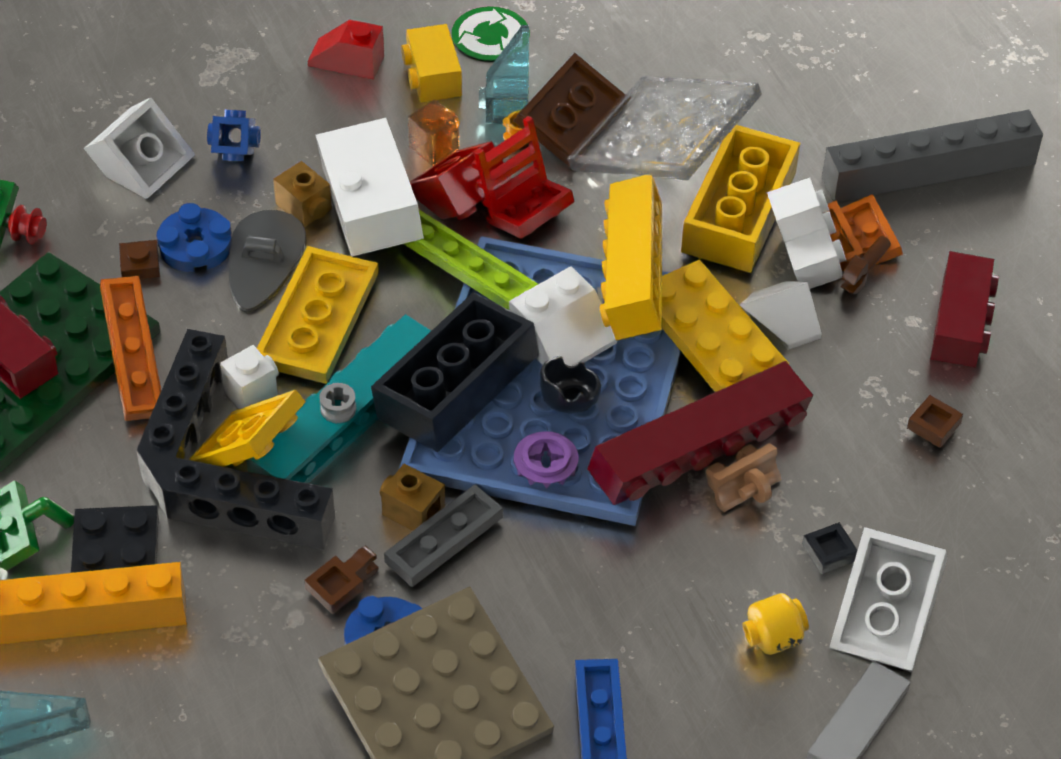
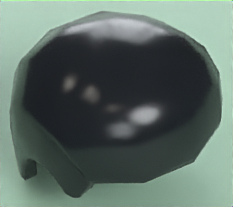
M557 356L544 362L540 370V388L543 400L552 409L562 413H579L587 411L597 403L601 393V383L598 375L586 368L584 362L580 361L575 366H568L565 364L562 356Z

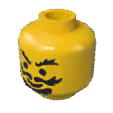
M784 593L752 603L747 612L748 621L742 623L745 637L750 646L758 645L765 654L769 655L801 644L804 639V631L809 629L807 615L800 601L797 598L791 599Z

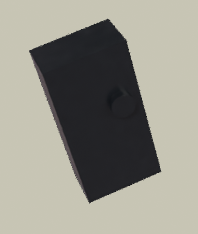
M473 292L371 386L377 419L430 449L439 452L538 356L534 323Z

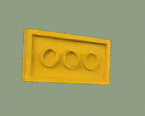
M307 246L257 346L259 352L263 356L268 355L272 358L278 372L327 384L378 276V263Z
M700 259L662 276V329L714 392L787 361Z

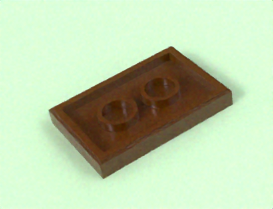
M574 53L519 112L514 122L523 129L525 128L523 119L527 116L533 118L539 143L569 167L629 97Z

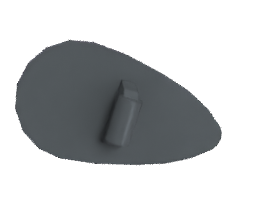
M262 210L245 217L234 229L229 250V285L233 299L240 310L252 312L266 304L278 293L299 262L306 246V231L301 221L292 214L279 210Z

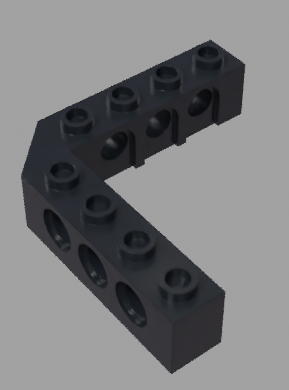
M187 329L136 449L142 480L149 491L152 490L159 501L160 508L168 519L324 550L335 519L333 488L187 460L193 443H198L200 439L199 428L206 412L210 413L212 409L211 399L218 382L222 383L220 363L228 359L224 335Z

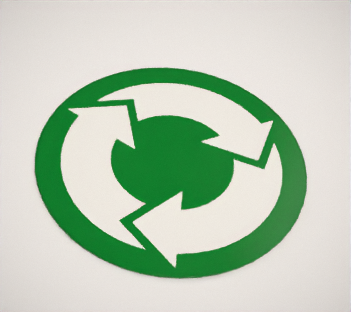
M487 6L472 9L461 15L452 27V40L456 47L464 54L480 60H502L514 56L524 49L530 38V30L526 21L519 14L501 7Z

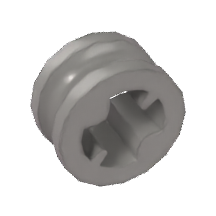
M332 383L322 389L320 393V410L323 418L332 423H343L349 421L356 412L355 392L349 385ZM335 400H343L341 401V406H333L335 405Z

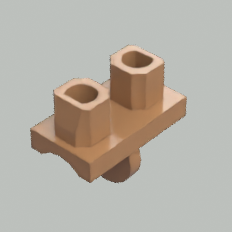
M770 443L760 449L748 445L739 450L735 463L727 467L717 462L706 469L708 486L714 491L716 505L720 510L726 512L751 497L759 503H764L771 499L772 490L770 486L782 480L776 464L777 448Z

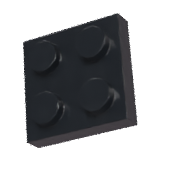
M157 505L75 509L71 573L157 564L159 523Z

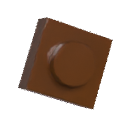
M157 240L119 243L122 277L139 276L140 279L160 277Z
M929 395L909 418L907 429L941 448L961 424L963 413Z

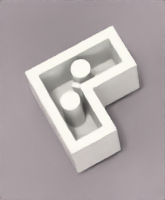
M807 178L767 192L797 281L808 282L809 289L842 278L843 272L840 263L847 260L840 240L832 242L830 234L836 233V229L823 190L815 192L811 179Z

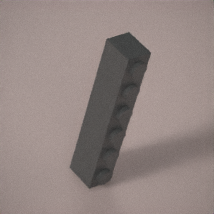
M1028 109L826 147L822 179L832 200L842 202L867 197L871 194H884L1035 165L1043 133Z

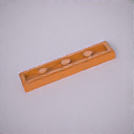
M139 276L101 279L100 290L124 420L150 419L161 393V386Z

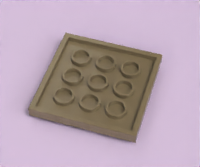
M470 586L319 657V667L371 759H502L553 733L554 730L552 721Z

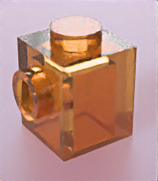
M431 101L408 116L409 147L429 164L435 165L459 149V118L451 109L445 108L438 101Z

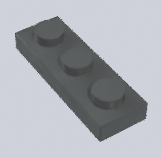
M475 484L384 552V562L413 587L503 518V508Z

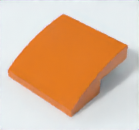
M873 194L840 208L837 200L828 204L836 229V233L830 234L832 242L840 240L847 260L840 263L842 271H845L855 255L862 258L880 236L887 237L891 242V246L876 264L903 255L901 245Z

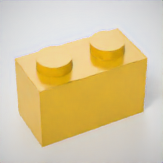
M441 24L407 29V44L401 45L402 59L404 65H410L411 67L408 68L409 84L411 89H417L420 102L461 97L462 70L448 25Z

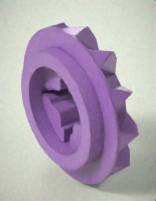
M549 431L536 432L523 438L516 446L514 464L517 468L518 476L526 477L530 486L537 482L542 483L547 489L551 483L558 482L563 485L569 476H575L579 458L578 451L567 437ZM544 451H547V455L550 456L551 463L548 468H544L541 462Z

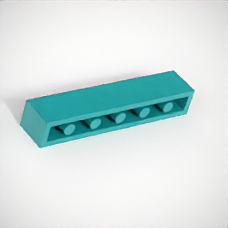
M406 314L395 324L388 325L374 343L369 347L361 349L356 358L343 370H338L334 373L329 383L323 387L325 388L332 383L349 385L355 392L356 412L349 421L343 423L327 421L323 418L320 410V393L322 389L316 394H311L305 400L306 402L296 412L298 416L297 421L286 431L278 433L272 440L275 444L274 447L258 460H255L254 457L246 459L247 471L302 483L312 481L378 420L371 386L431 330ZM335 400V405L333 406H341V401L343 400Z

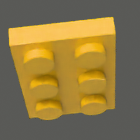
M293 390L232 411L189 460L225 467L230 464L238 466L246 459L252 457L255 460L262 458L274 447L275 444L272 441L278 433L286 431L297 421L298 416L296 412L306 401L297 390Z

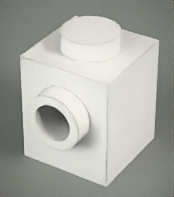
M254 345L220 363L224 393L238 409L278 396L276 377L279 375L277 366L270 356H263Z

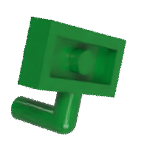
M15 480L1 488L0 567L7 571L40 551L33 524L34 520L45 515L61 527L68 529L74 524V515L48 497H40L29 504L25 487Z

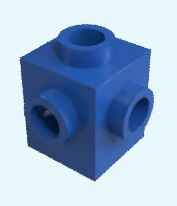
M224 109V117L213 116L212 123L208 124L207 143L211 145V153H222V160L244 161V155L254 154V148H259L261 141L260 126H255L256 118H246V111L226 109ZM236 128L241 130L240 142H234L231 138V133Z

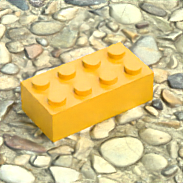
M731 123L684 220L681 252L752 273L776 219L767 192L792 183L797 169L800 142Z

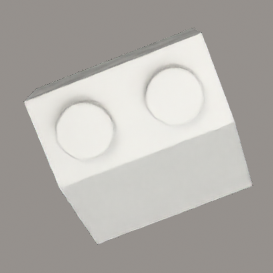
M148 98L130 107L84 148L107 178L145 199L149 198L196 155L152 98Z
M572 266L509 301V310L534 323L538 351L536 359L542 365L554 357L562 356L566 365L575 366L580 361L585 363L617 344L611 326L605 327L600 313V304L602 303L596 290Z

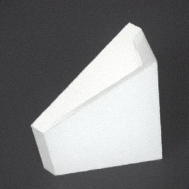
M785 281L752 292L740 304L741 307L779 337L787 350L821 339L822 333L808 282Z

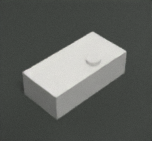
M386 118L316 134L322 168L326 181L330 184L331 196L351 257L424 239L418 203Z

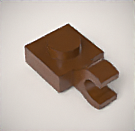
M366 545L358 549L346 562H342L335 555L304 580L305 588L331 614H334L364 590L363 580L369 579L379 570V567L373 562L377 559V555Z

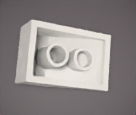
M864 527L829 648L912 672L938 594L947 562V551Z

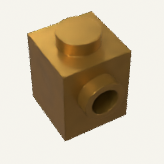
M303 161L298 162L273 178L276 204L286 213L292 214L300 220L303 227H306L316 219L324 217L327 212L332 210L330 184Z
M405 463L395 475H389L380 488L382 515L412 531L445 507V484Z

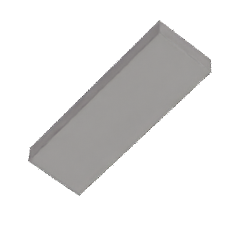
M873 660L811 746L806 759H860L909 690L911 681Z

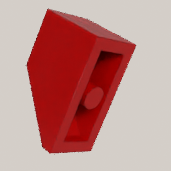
M349 19L318 38L307 61L308 66L374 80L384 59L383 26Z

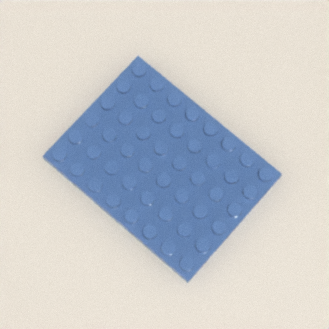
M480 236L477 245L538 284L570 266L596 290V293L597 287H601V282L606 281L602 270V261H604L602 259ZM662 271V276L669 272ZM464 283L455 309L473 292L488 300L490 299ZM663 329L618 340L617 344L584 363L586 368L598 375L601 383V393L595 405L587 411L579 413H562L546 404L540 388V370L543 365L535 358L439 452L410 437L400 467L405 463L445 484V487L467 491L476 484L488 496L635 526L643 496L635 501L627 499L617 505H613L587 468L595 446L665 415L682 352ZM543 431L555 432L567 437L575 445L579 456L575 476H569L563 485L558 482L551 483L547 489L542 483L537 482L530 486L526 477L518 476L517 468L514 464V451L518 443L530 434ZM544 451V456L541 459L544 468H548L551 463L547 451Z

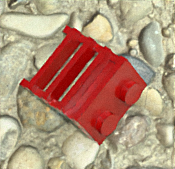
M529 116L523 119L525 128L487 153H484L482 149L474 151L475 161L472 162L473 168L478 170L480 179L477 180L478 187L482 188L485 194L482 203L489 210L490 215L486 217L488 224L521 239L533 233L536 228L551 218L556 217L561 211L575 202L571 189L547 179L534 120ZM527 143L529 144L527 148H525L524 150H522L521 152H519L518 154H516L515 156H513L512 158H510L509 160H507L506 162H504L503 164L489 172V169L491 167H493L494 165H496L497 163H499L500 161H502L503 159H505L506 157H508L509 155H511ZM533 161L532 166L494 191L495 186Z

